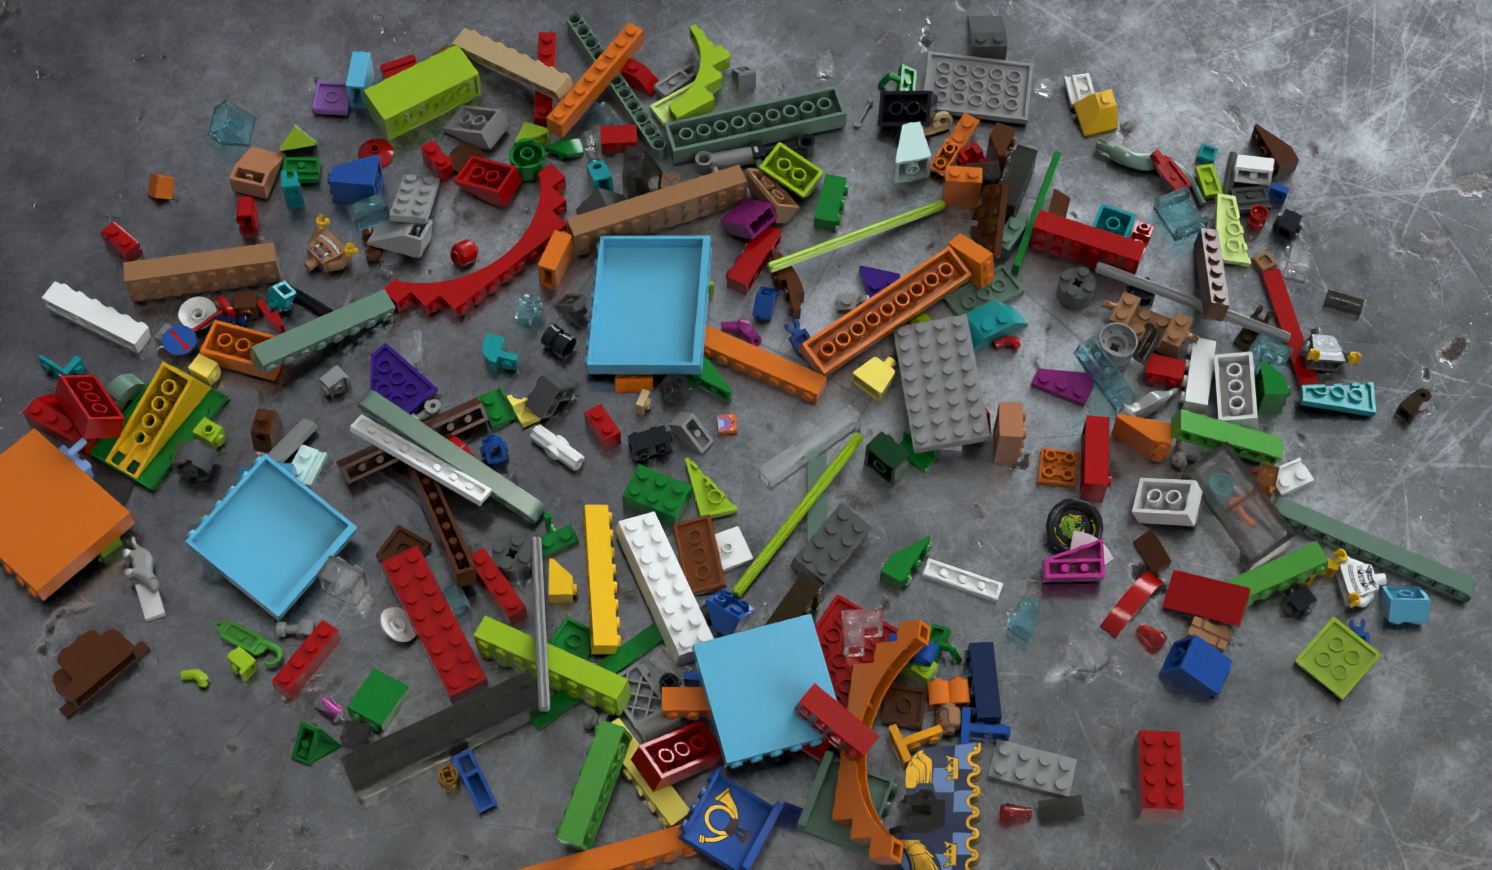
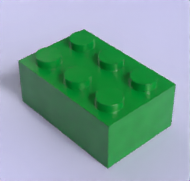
M638 464L622 495L623 507L641 514L655 511L660 522L673 526V524L679 522L692 497V485Z

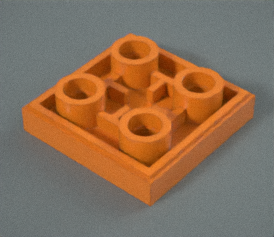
M1041 447L1037 484L1075 489L1079 453Z

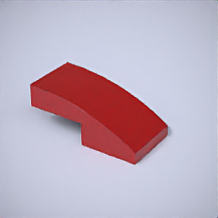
M264 299L256 301L266 323L279 334L286 332L278 311L270 313Z

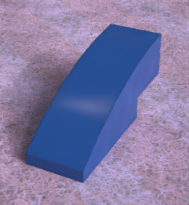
M471 748L453 756L451 760L477 812H483L497 805Z

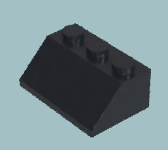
M881 91L878 127H902V125L910 122H920L921 126H930L937 113L938 96L933 91Z

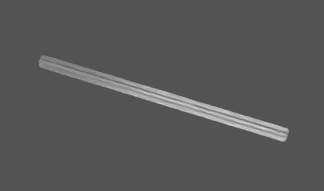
M1097 263L1095 268L1097 273L1203 312L1201 299L1105 263ZM1227 310L1223 319L1284 343H1288L1291 337V333L1230 310Z
M533 536L531 538L538 707L539 711L547 712L550 710L542 541L539 536Z

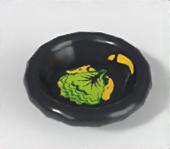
M1080 498L1064 499L1056 504L1048 514L1046 522L1047 537L1053 547L1061 553L1070 550L1074 530L1093 535L1097 539L1102 537V517L1097 508L1087 500Z

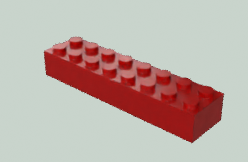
M418 545L382 561L383 572L451 704L487 688V677Z

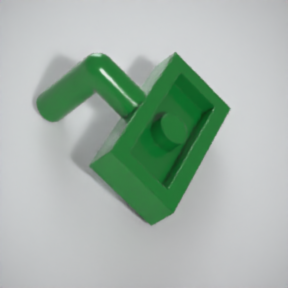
M902 64L898 68V75L891 72L887 73L878 82V86L883 88L892 80L897 83L896 91H915L917 70Z
M547 511L544 513V522L549 533L540 537L543 558L579 544V539L571 524L556 530L552 522L551 512Z
M932 623L929 641L936 643L940 648L934 662L941 651H946L950 653L955 663H960L962 658L956 647L946 643L952 633L950 628Z

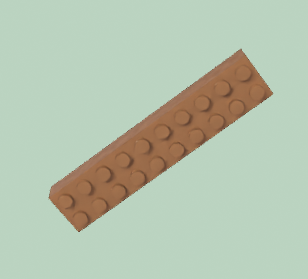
M736 165L567 218L568 234L572 235L575 256L585 255L596 250L597 243H600V236H641L655 233L660 229L673 227L676 224L689 222L692 219L701 216L705 217L710 213L724 211L729 207L736 206L744 198L747 199V180L740 165Z

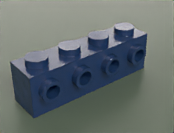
M993 642L969 643L968 649L964 651V659L969 664V669H966V677L971 682V688H969L970 700H973V706L970 708L971 719H975V722L980 721L989 725L1000 723L1002 714Z

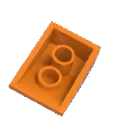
M1117 414L1111 436L1146 459H1151L1155 462H1166L1173 438H1171V423Z

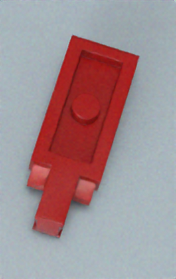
M1158 149L1151 153L1150 158L1154 162L1155 170L1176 196L1192 186V183L1171 157L1163 156Z

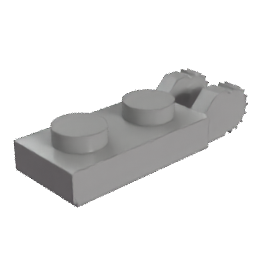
M689 63L653 86V90L662 98H665L694 82L699 70L692 72L694 65Z

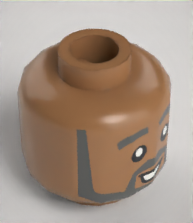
M941 704L940 708L936 709L935 725H941L943 734L952 735L961 728V710L955 704Z

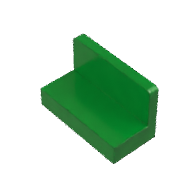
M907 429L904 431L903 439L899 445L907 448L911 454L909 464L926 473L936 460L937 450L914 454L911 432Z

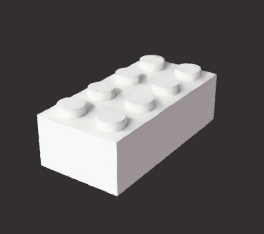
M1242 352L1214 355L1218 419L1227 423L1238 424L1248 429H1259L1253 353Z

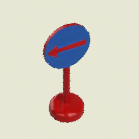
M217 297L215 304L218 311L193 329L184 325L169 328L162 338L164 349L175 356H183L190 353L197 343L195 333L221 314L228 320L234 319L236 317L234 309L224 297Z

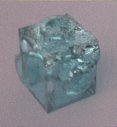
M525 294L524 298L520 297L515 306L517 308L515 318L532 326L535 318L539 319L543 313L540 298L532 294L530 296Z

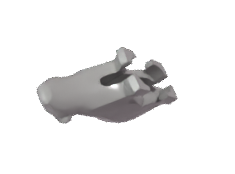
M1178 388L1168 391L1155 390L1148 392L1130 405L1124 404V408L1119 414L1144 418L1154 411L1158 414L1165 409L1164 404L1178 392Z
M131 537L133 550H123L126 568H128L125 569L128 587L136 582L146 586L153 594H156L160 583L153 574L154 559L148 550L136 544L135 537Z

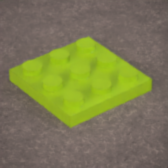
M1333 616L1296 658L1295 663L1343 701L1382 654Z

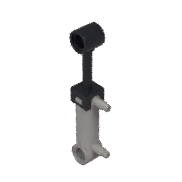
M802 134L798 137L796 144L788 145L787 147L794 152L797 151V154L803 158L808 159L814 154L815 139L810 134ZM757 141L751 142L749 147L713 153L700 151L695 156V170L699 175L704 176L711 172H717L720 169L736 165L752 164L753 168L757 167L759 169L766 156L774 148L764 149L763 142Z

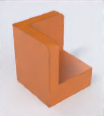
M151 173L147 194L154 198L171 200L175 178L168 175Z

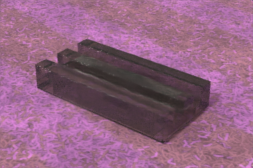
M1328 289L1323 308L1359 318L1364 300Z

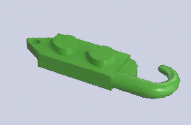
M232 620L228 622H214L221 640L235 647L240 646L252 656L261 655L269 649L276 654V659L272 662L265 661L264 665L275 666L281 662L283 651L277 644Z

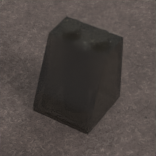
M626 146L622 183L623 195L626 200L661 189L663 171L644 147Z

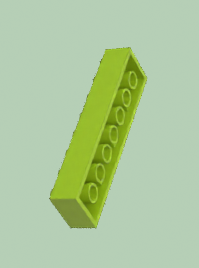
M485 616L473 635L479 654L486 659L492 658L503 667H512L517 673L521 675L527 674L537 681L535 637ZM547 643L548 675L551 688L557 691L564 690L570 697L574 699L579 697L585 700L588 705L592 707L598 706L610 715L616 714L621 716L631 698L627 678Z

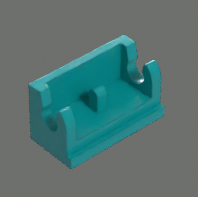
M282 170L281 187L287 208L305 206L297 172L294 171V177L288 179L286 170Z

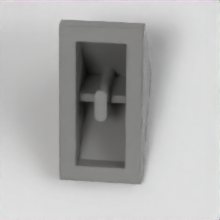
M749 65L731 69L739 92L756 88V69Z

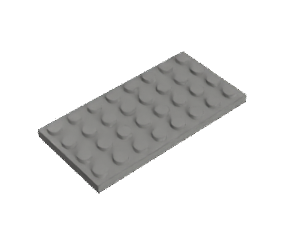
M967 314L903 325L894 329L914 454L991 440Z

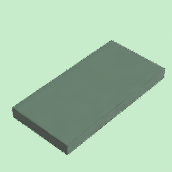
M1002 264L994 269L993 282L983 289L969 282L944 297L942 301L954 316H959L993 299L1006 304L1024 294L1025 290L1005 265Z

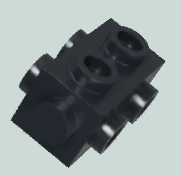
M665 425L654 426L649 430L636 431L628 435V446L634 461L645 460L649 456L656 454L662 455L671 450L670 443L673 442L671 432L666 431Z

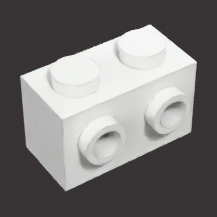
M1238 155L1234 182L1271 186L1274 159Z

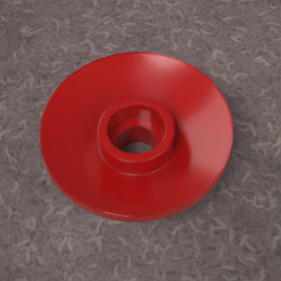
M370 139L360 146L358 159L379 155L381 167L383 168L392 161L394 150L392 145L384 139Z

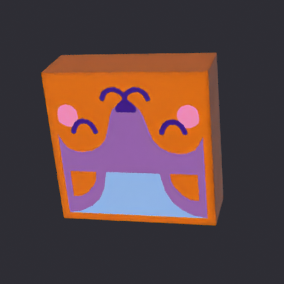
M735 414L716 415L718 435L737 434Z

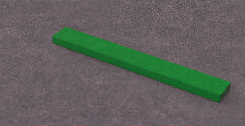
M1055 151L1015 256L1011 270L1012 275L1018 276L1030 243L1033 225L1039 210L1043 209L1060 162L1061 152Z
M656 622L616 650V654H609L595 665L615 674L624 671L664 642ZM560 690L550 697L549 711L541 712L537 706L528 712L526 716L534 727L540 731L581 702L582 699L579 697L574 699L566 691Z

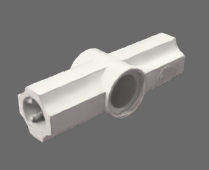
M542 425L536 426L532 430L530 439L541 446L550 458L560 460L573 471L579 469L584 461V456L570 447L564 437L561 435L555 436Z

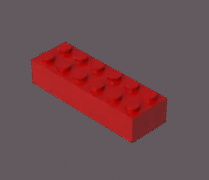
M1039 210L1033 225L1029 247L1036 251L1051 254L1054 257H1061L1070 262L1085 265L1088 268H1096L1097 263L1102 262L1136 275L1145 243Z

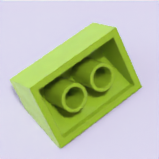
M781 142L775 146L759 166L761 171L803 199L812 194L821 182L824 173L823 170Z

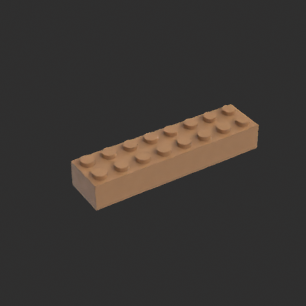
M274 242L123 262L124 282L132 301L160 299L167 296H181L182 294L189 293L197 294L204 291H218L226 288L234 289L241 286H255L257 284L281 281L280 262Z

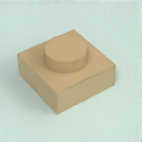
M642 389L636 402V414L643 416L645 411L650 409L652 404L650 391Z

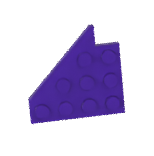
M387 343L383 344L372 354L370 390L379 393L410 415L438 392L435 385ZM369 416V419L373 420L376 423L378 422Z

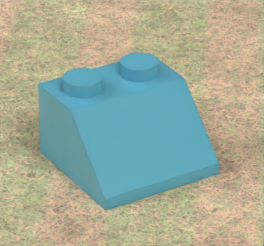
M1381 586L1383 613L1390 623L1402 624V622H1410L1411 624L1420 625L1422 622H1429L1431 599L1420 586Z

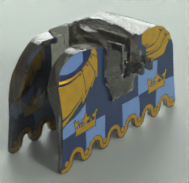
M980 742L928 747L917 752L909 761L905 777L907 795H904V799L897 802V808L905 811L931 812V816L914 815L907 819L906 825L889 828V834L900 837V841L904 843L901 862L903 870H972L970 869L971 867L979 864V851L971 848V846L977 845L980 842V831L972 826L978 824L981 819L979 807L972 805L981 800V789L978 785L973 784L979 782L982 777L981 766L973 763L981 760L982 744Z

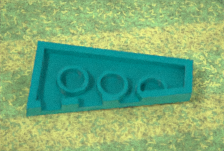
M1367 382V384L1363 385L1359 383H1351V385H1342L1340 383L1333 386H1326L1325 384L1302 385L1299 389L1300 405L1372 417L1376 414L1374 382Z

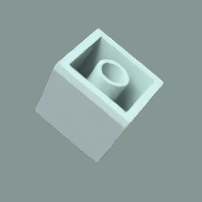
M910 122L902 125L895 160L894 184L929 177L932 156L920 122Z

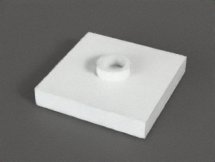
M739 526L715 534L724 572L753 562V556Z

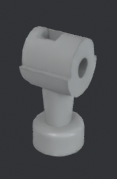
M437 399L427 400L424 405L425 409L417 415H411L422 422L441 414V403Z
M302 619L297 625H287L285 621H278L276 635L277 637H285L286 634H296L298 639L306 640L315 629V621Z

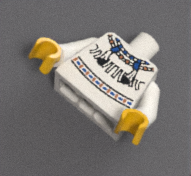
M1343 549L1333 552L1337 556L1334 559V563H1341L1336 572V577L1345 606H1350V608L1354 606L1366 607L1375 599L1379 586L1386 585L1385 574H1374L1372 565L1364 564L1348 557Z

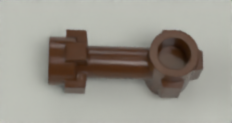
M367 228L362 231V240H366V243L372 235L373 229ZM367 245L368 249L365 250L367 261H375L381 258L379 248Z

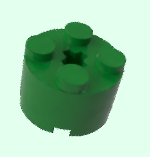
M525 138L518 140L509 150L510 165L517 167L522 181L537 179V173L546 167L545 149L541 143L534 142V139Z

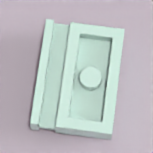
M301 445L292 461L297 471L296 478L304 485L312 488L328 457L327 453Z

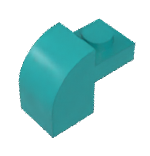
M486 334L482 345L486 366L494 372H497L499 366L507 370H517L519 367L518 354L505 352V338Z

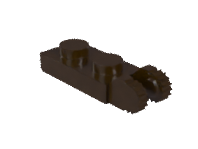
M1260 304L1250 318L1268 324L1274 311H1268L1263 320L1258 317L1264 307ZM1243 327L1233 344L1251 352L1262 334Z

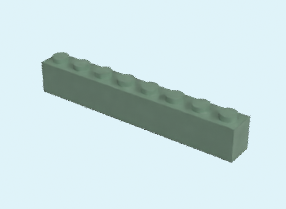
M385 289L254 345L251 347L249 355L260 374L265 371L271 372L281 364L287 365L299 356L301 358L305 357L315 349L321 350L331 342L337 343L341 341L344 336L349 334L351 336L355 335L360 329L365 327L371 328L378 321L390 319L396 307Z

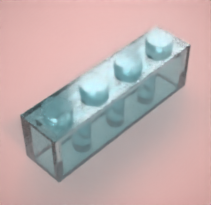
M1095 336L1078 345L1073 354L1116 413H1119L1124 408V404L1130 405L1137 399V393Z

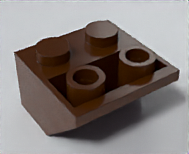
M999 122L996 123L990 133L986 153L987 159L996 168L993 172L997 177L1001 171L1004 172L1006 170L1008 159H1012L1016 151L1014 147L1018 140L1016 138V129Z

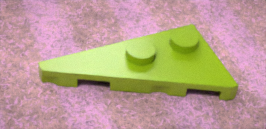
M685 458L687 472L700 517L710 514L712 518L737 513V506L735 504L732 505L726 498V495L717 488L716 484L707 475L705 476L698 469V466L693 461Z

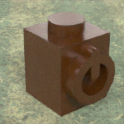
M256 291L234 293V300H231L230 305L236 313V318L248 321L254 319V317H259V308L256 302L259 299Z

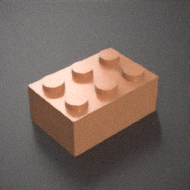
M999 402L993 428V464H1017L1018 457L1022 456L1024 439H1026V427H1024L1026 410H1023L1022 403Z

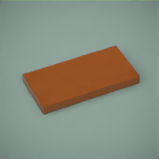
M708 514L673 524L682 571L693 595L697 596L726 588L727 584L711 515Z

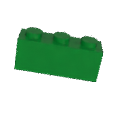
M830 174L825 175L814 217V228L835 232L836 226H840L842 215L839 214L840 211H844L846 202L843 198L848 196L849 186L846 185L847 178Z

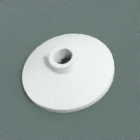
M193 297L181 305L178 315L180 322L184 326L193 329L217 312L211 300L205 297ZM212 320L211 322H209L207 325H205V326H204L203 328H201V329H204V328L210 326V325L214 322V320Z
M390 607L382 612L380 625L386 635L399 642H408L415 637L416 634L403 609Z

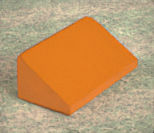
M615 374L616 393L642 392V389L653 392V374Z

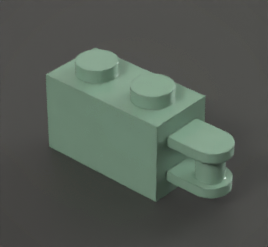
M1019 212L1016 218L1011 216L1004 225L1000 259L1005 262L1008 261L1023 238L1028 220L1026 212Z

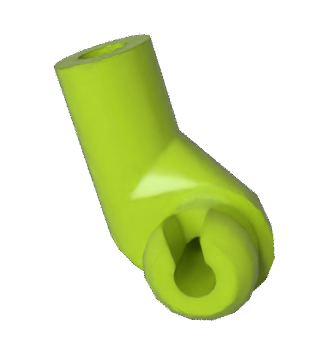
M201 670L181 671L182 681L194 679L197 681L198 687H206L208 685V675Z

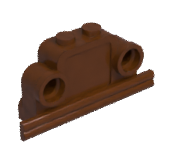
M108 629L102 636L95 630H89L86 633L80 634L76 641L70 646L63 648L57 657V662L61 669L54 673L52 681L57 692L68 700L59 711L66 718L71 716L150 650V648L142 640L134 646L116 629Z

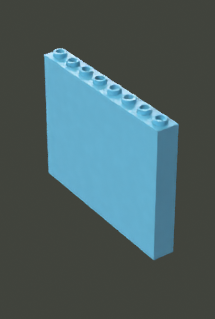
M600 236V243L596 245L598 259H595V270L597 272L596 275H593L595 291L591 292L593 307H590L589 311L590 318H592L591 323H588L590 338L586 340L588 355L584 357V365L588 368L589 374L702 375L713 246L711 236Z

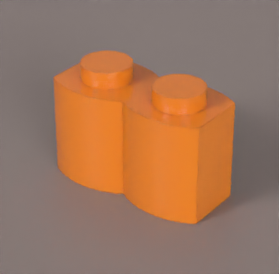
M954 677L949 681L935 678L927 682L929 710L936 711V709L940 708L941 704L945 703L955 704L959 709H962V707L969 708L968 680L962 677Z

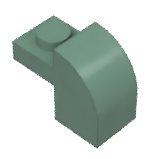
M132 373L122 374L107 386L106 391L122 413L128 400H134L142 391L145 383Z

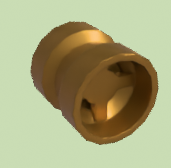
M451 765L441 767L437 774L441 789L447 792L456 790L460 784L457 769Z

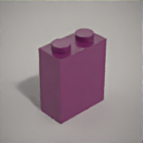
M744 198L720 222L728 235L754 239L775 221L778 215L770 202Z

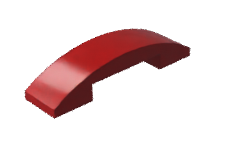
M1146 571L1118 601L1100 627L1117 638L1132 617L1149 597L1153 596L1163 582Z

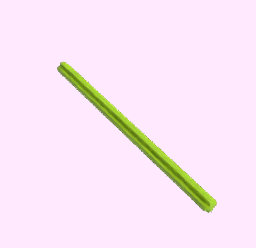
M940 199L768 262V269L770 272L781 270L944 210L945 203Z
M854 433L732 588L734 595L741 597L863 442L864 439L861 434Z

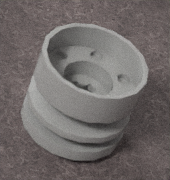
M1118 322L1107 324L1100 331L1097 341L1093 346L1092 356L1094 362L1105 371H1122L1130 363L1137 348V335L1126 324Z

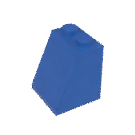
M373 155L333 166L331 174H328L327 182L330 185V195H333L334 202L378 206L383 180L379 155Z
M1195 634L1173 643L1159 675L1207 698L1218 695L1222 691V684L1231 671L1230 666L1233 661Z

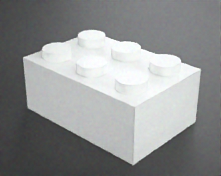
M1140 478L1132 513L1139 523L1195 526L1202 490L1196 480Z

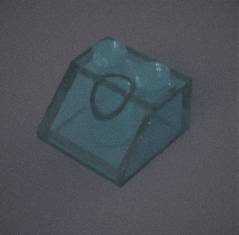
M226 99L214 107L207 137L222 145L248 147L256 116Z
M1260 332L1248 351L1253 353L1254 376L1261 361H1265L1281 374L1290 361L1294 349Z

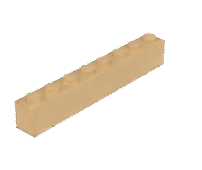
M464 28L452 42L453 46L458 44L468 59L560 102L574 86L571 81L572 78L567 73H560L552 66H545L541 61H535L526 54L522 55L513 48L509 49L501 42L496 43L488 36L483 37L475 30L471 31Z

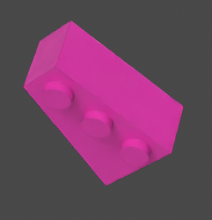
M1103 538L1045 558L1042 562L1043 582L1102 581L1105 578Z

